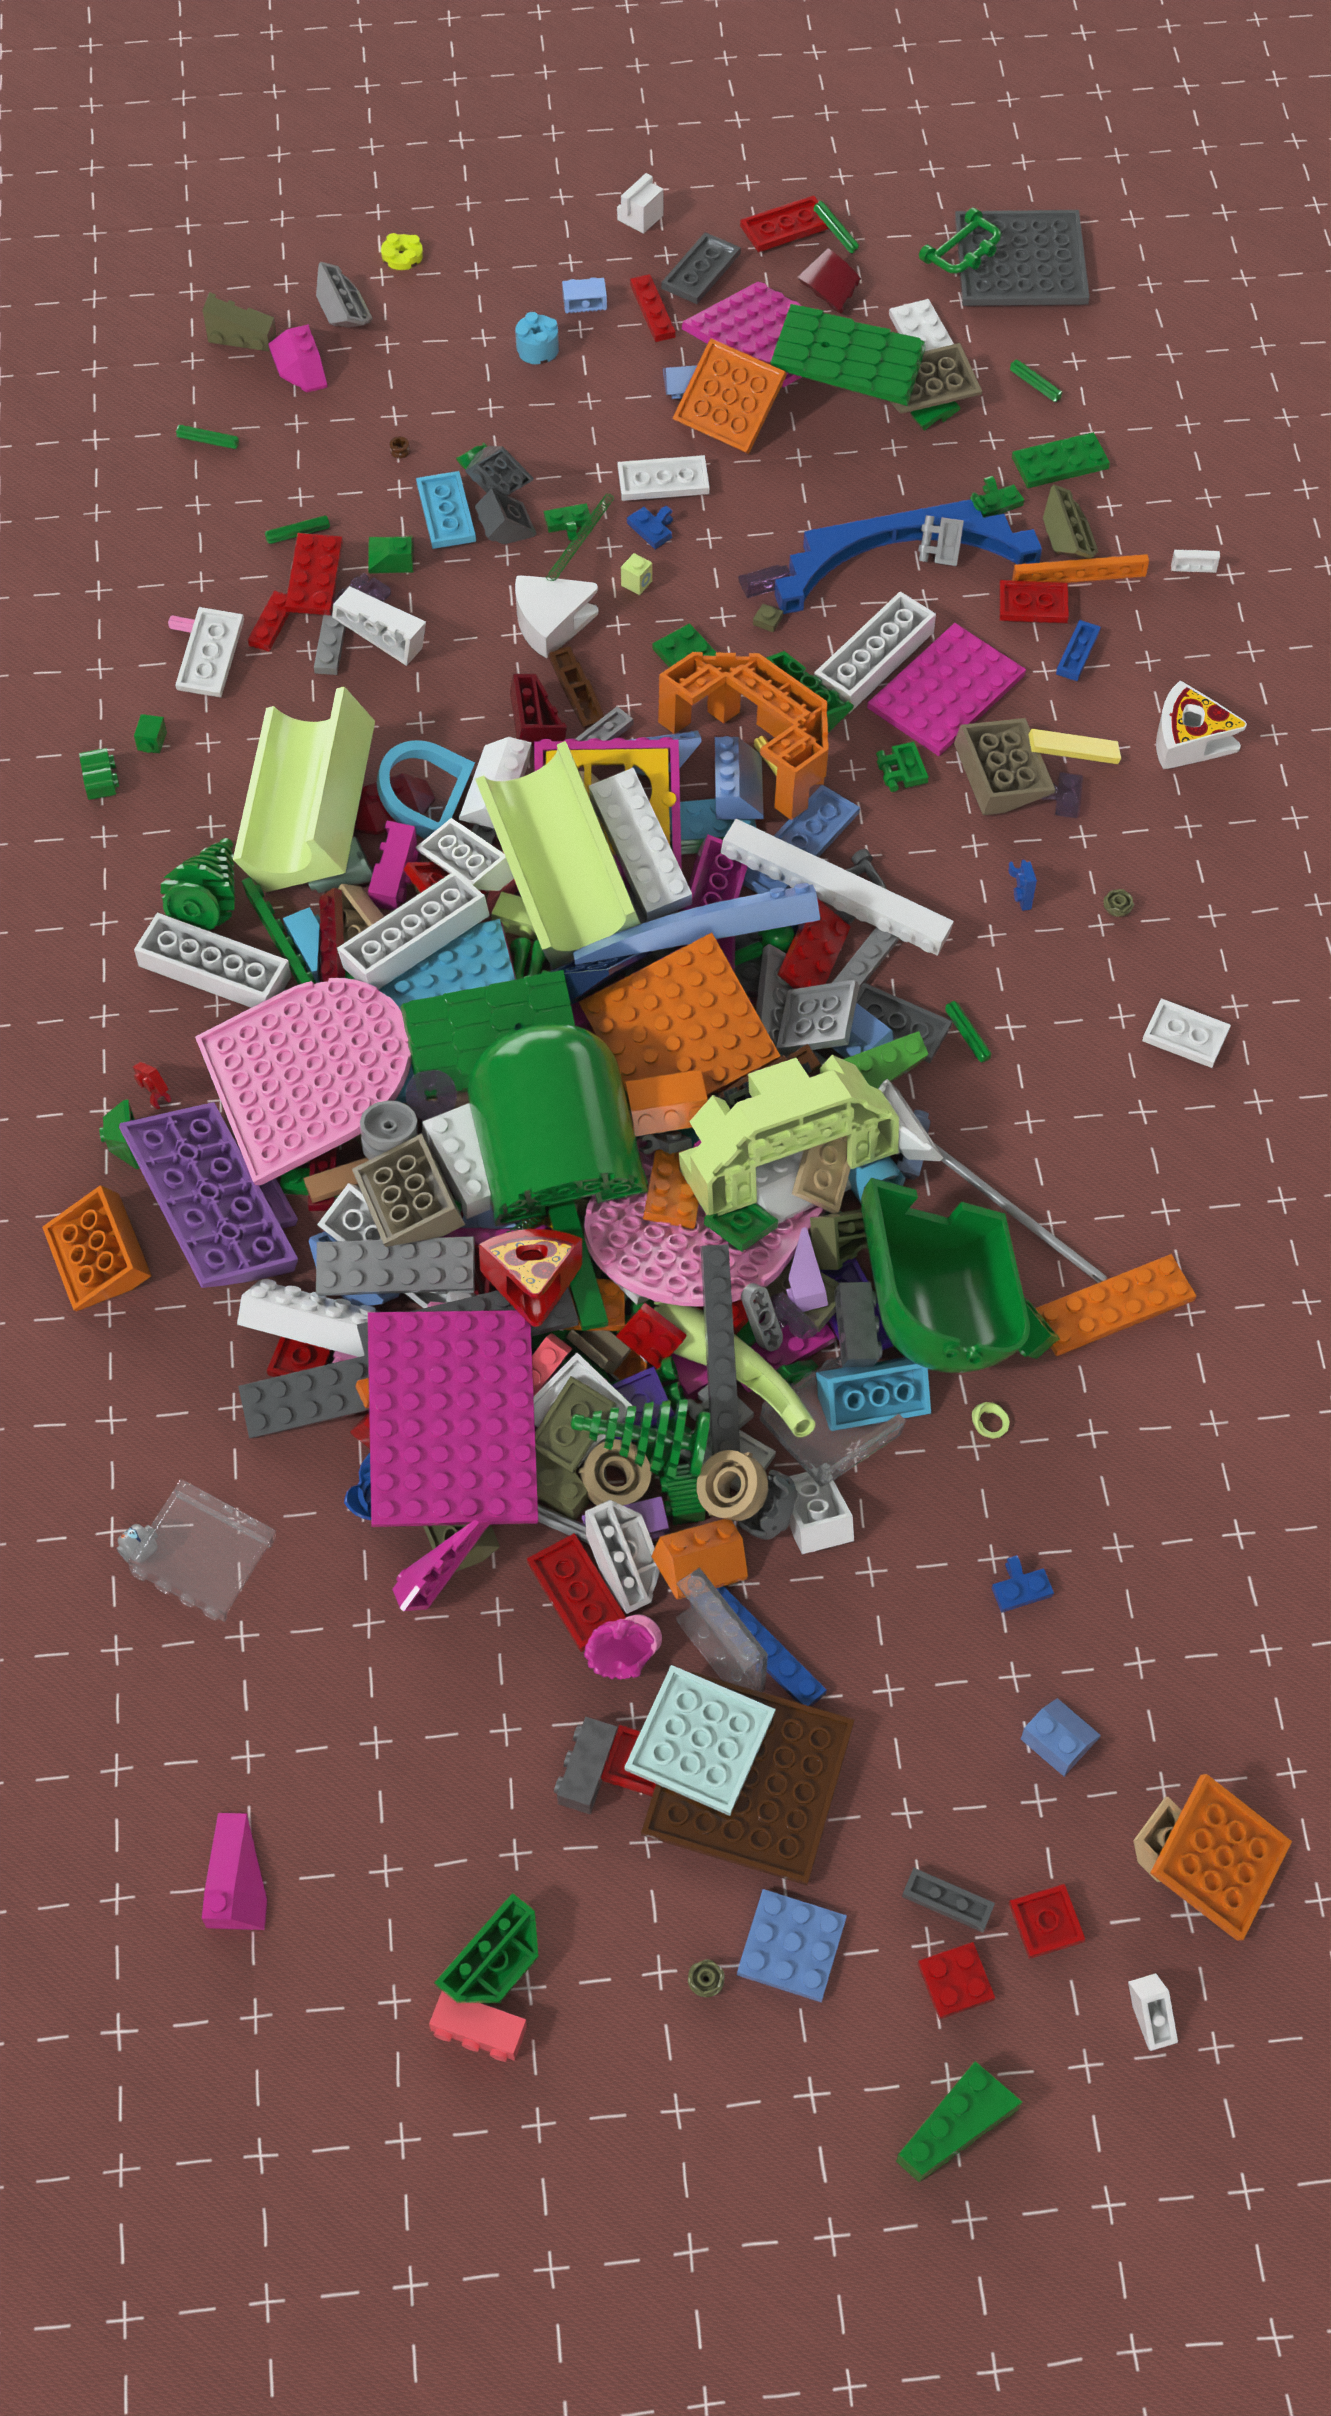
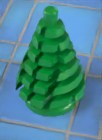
M223 838L220 842L204 848L200 855L187 859L163 877L170 878V880H165L161 883V894H166L162 897L163 910L166 916L210 931L215 926H220L232 917V912H226L228 910H235L234 854L232 850L233 842L230 839Z
M688 1399L678 1400L672 1431L667 1430L671 1400L661 1402L656 1428H651L653 1402L645 1403L640 1426L634 1425L636 1406H627L624 1423L617 1422L619 1407L610 1409L608 1420L601 1419L602 1410L593 1411L592 1418L584 1417V1415L580 1414L572 1416L571 1428L573 1430L590 1431L589 1439L597 1442L598 1434H604V1448L612 1451L614 1437H621L619 1455L626 1458L628 1457L631 1439L638 1440L634 1463L640 1467L644 1463L648 1442L653 1443L650 1471L658 1475L664 1445L669 1446L665 1478L673 1482L681 1449L689 1450V1472L693 1476H700L708 1438L710 1412H700L697 1417L694 1433H684Z

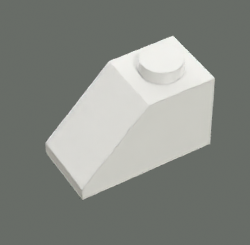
M1155 1973L1129 1981L1132 2006L1148 2049L1152 2051L1178 2043L1169 1990Z

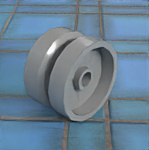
M389 1100L377 1102L368 1107L361 1116L362 1149L364 1155L369 1160L418 1136L415 1112L408 1105L401 1102Z

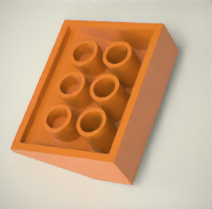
M102 1185L42 1227L74 1311L82 1310L131 1291L152 1276L120 1194Z

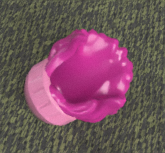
M632 1615L625 1619L606 1622L604 1625L599 1626L598 1629H594L592 1636L588 1639V1643L585 1646L584 1656L588 1659V1667L593 1668L594 1673L602 1677H609L612 1680L615 1677L619 1680L639 1677L643 1666L661 1646V1630L651 1618L644 1615Z

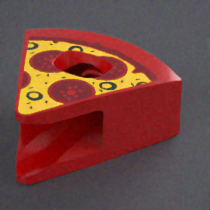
M524 1229L504 1233L479 1244L480 1271L531 1326L538 1327L543 1324L582 1266V1238L569 1233L547 1229Z

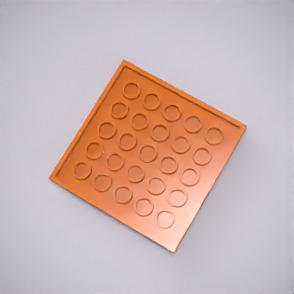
M713 933L694 941L579 1002L595 1034L613 1052L619 1066L625 1090V1081L701 1069L707 1098L732 1086L759 1067L764 1069L781 1057Z

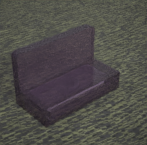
M775 565L740 575L738 581L746 597L751 598L775 591V579L789 577L790 570L787 565Z

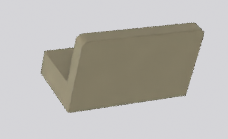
M572 1329L566 1337L598 1366L610 1374L616 1371L631 1352V1349L610 1331H583L579 1334Z

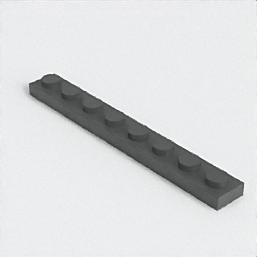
M729 1244L700 1246L712 1456L725 1450L740 1452Z

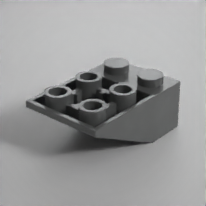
M488 446L479 451L465 469V472L486 493L493 488L505 495H509L534 479L503 446Z

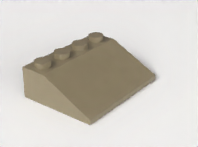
M957 343L924 352L908 406L889 402L902 414L981 395L982 390L961 344Z
M1026 718L960 725L954 745L982 815L1006 813L1055 792V787L1041 754L1031 751L1029 740L1030 728Z
M422 1133L352 1169L385 1247L443 1237L465 1225L433 1151Z

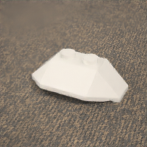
M888 1079L883 1081L879 1090L882 1091L899 1117L897 1154L901 1152L909 1160L941 1161L943 1156L899 1090Z
M608 1500L585 1511L587 1539L604 1582L623 1611L628 1614L651 1603L660 1570L651 1557L655 1548L642 1514L612 1500Z

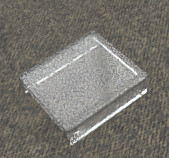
M841 1355L835 1359H828L817 1371L814 1372L812 1370L808 1372L797 1384H790L815 1421V1428L809 1435L796 1437L778 1412L767 1401L762 1404L759 1418L821 1488L900 1436L906 1420L900 1414H897L886 1422L835 1431L829 1429L818 1399L816 1372L842 1368Z
M181 1479L128 1560L129 1570L137 1579L142 1581L148 1579L155 1583V1587L165 1594L171 1592L179 1596V1600L189 1607L195 1605L201 1608L207 1617L213 1620L219 1618L225 1622L227 1612L267 1548H271L275 1542L276 1530Z
M698 1568L677 1582V1586L690 1601V1608L678 1615L676 1621L722 1681L764 1692L768 1654L704 1572Z

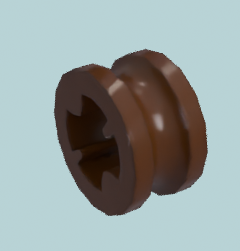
M402 436L391 439L390 453L393 457L399 459L409 455L408 439Z

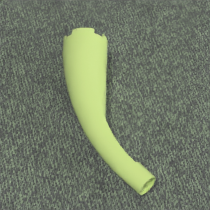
M654 1302L657 1305L654 1310L687 1335L682 1344L673 1353L707 1366L704 1310L694 1306ZM734 1334L736 1380L765 1399L778 1412L796 1437L809 1435L815 1428V1421L799 1396L764 1358Z

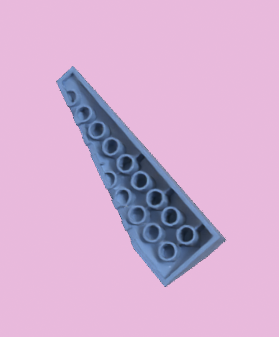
M800 883L795 885L794 888H773L767 893L716 902L667 915L618 932L573 951L575 965L687 945L710 933H713L715 939L818 921L820 920L817 893L813 884Z

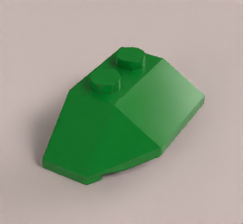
M512 1893L434 1984L456 2003H500L539 1958L535 1911Z

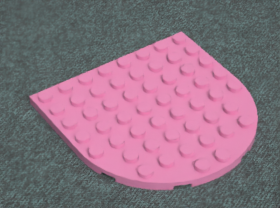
M329 978L328 982L314 984L310 981L294 986L195 1037L254 1184L259 1186L361 1134L360 1120L364 1111L377 1102L395 1101L406 1082L411 1066L408 1038L404 1028L402 1012L397 1004L390 997L380 992L377 987L346 978Z
M638 1139L636 1141L638 1150L641 1147H645L648 1142ZM639 1151L642 1167L648 1182L647 1188H649L655 1151L650 1154H644ZM648 1192L597 1203L596 1195H593L586 1209L584 1236L588 1251L593 1260L617 1284L655 1302L696 1307L703 1306L700 1246L729 1244L732 1302L741 1300L742 1292L748 1284L755 1283L764 1288L771 1284L795 1255L801 1229L807 1227L808 1233H811L810 1217L822 1216L827 1210L814 1206L806 1211H802L794 1215V1217L779 1223L777 1229L741 1252L704 1225L706 1213L700 1203L698 1205L695 1228L689 1229L682 1227L681 1224L674 1226L666 1222L644 1220L643 1215Z

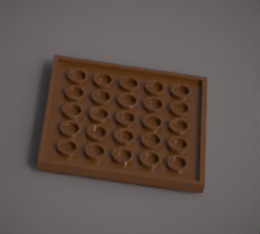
M691 1672V1674L776 1709L730 1816L656 1784L641 1835L808 1886L855 1719Z

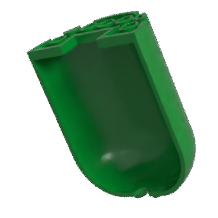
M540 1024L513 1031L493 1042L482 1052L469 1076L468 1100L490 1189V1203L495 1226L546 1215L545 1206L596 1195L597 1203L648 1192L619 1066L613 1052L602 1039L578 1026Z
M870 1178L861 1197L862 1217L880 1316L885 1332L892 1344L912 1362L927 1369L946 1373H966L994 1366L1016 1353L1028 1340L1030 1322L1006 1214L961 1202L948 1218L910 1208L918 1198L916 1189Z

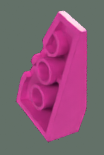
M475 1519L411 1566L402 1570L397 1576L396 1580L398 1582L392 1589L399 1607L403 1611L428 1609L491 1522L487 1519Z
M218 1813L205 1885L202 1920L206 1928L265 1930L268 1901L247 1814Z

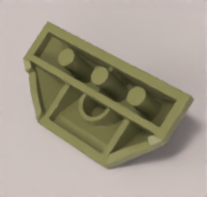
M1053 485L1050 489L1043 516L1052 549L1057 554L1073 558L1092 559L1098 552V548L1086 516L1080 506L1072 499L1073 494L1070 490Z

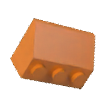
M701 1069L625 1081L635 1137L692 1128L690 1120L708 1101Z
M721 1519L660 1536L651 1556L677 1600L740 1582L748 1577L743 1538L732 1520Z

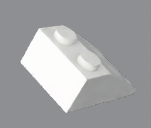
M824 1467L789 1476L794 1481L798 1492L789 1525L801 1553L815 1552L854 1541L853 1516L827 1468Z

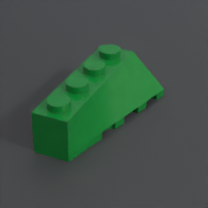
M785 651L766 657V659L827 701L828 732L853 709L854 705L852 703L841 700L838 692L834 689H827L821 684L822 680L816 675L808 674L806 667Z

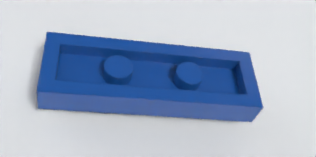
M1079 620L1057 667L1056 675L1078 681L1099 636L1100 626Z

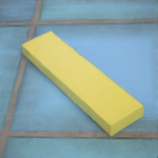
M1031 729L1029 732L1032 752L1119 764L1121 760L1118 741Z

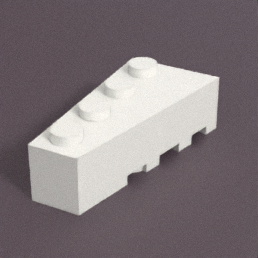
M350 586L333 604L332 618L406 666L423 647L426 621Z
M465 1104L423 1121L422 1135L433 1151L455 1199L462 1204V1212L466 1219L490 1210L491 1194L470 1104Z

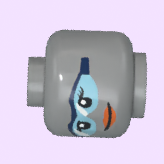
M134 1524L119 1536V1546L116 1549L130 1565L133 1562L141 1565L158 1550V1545L155 1541L158 1535L149 1525L144 1528L139 1524Z

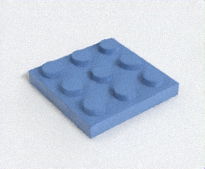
M763 1889L737 1975L822 2003L847 1915Z

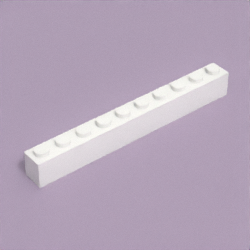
M735 819L723 839L721 853L727 858L741 862L750 869L760 871L771 879L779 880L791 888L800 883L813 884L817 898L820 901L833 906L839 911L853 915L860 921L872 924L881 931L889 932L904 942H910L925 952L938 956L950 934L954 921L738 819Z

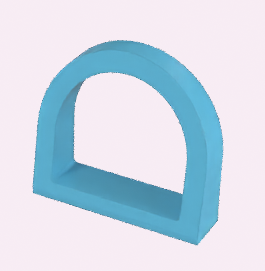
M416 740L400 743L387 752L378 770L377 790L380 800L386 811L396 822L415 826L416 834L426 839L452 818L475 762L431 742ZM409 758L423 759L458 779L439 822L413 811L396 797L389 778L390 770L396 763Z

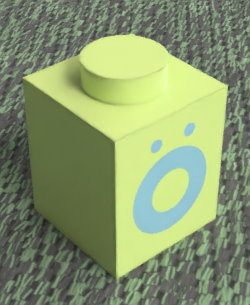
M633 553L621 567V586L640 595L652 582V562Z

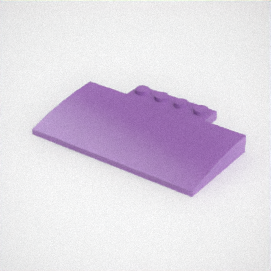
M214 1102L120 1123L119 1128L201 1288L249 1282L295 1270L298 1258L282 1229L295 1226L298 1219L276 1178L261 1186L254 1184L239 1145L237 1146Z

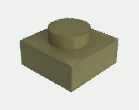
M762 604L753 618V625L774 632L783 618V611Z

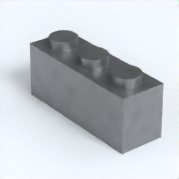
M871 1282L839 1283L834 1291L842 1368L873 1367L882 1356V1344L877 1341L879 1318L874 1314L876 1292L872 1291Z
M585 1717L582 1725H577L573 1736V1741H576L573 1751L568 1750L563 1766L567 1769L564 1777H558L554 1789L559 1805L591 1814L602 1783L601 1776L618 1732L617 1726L589 1717Z

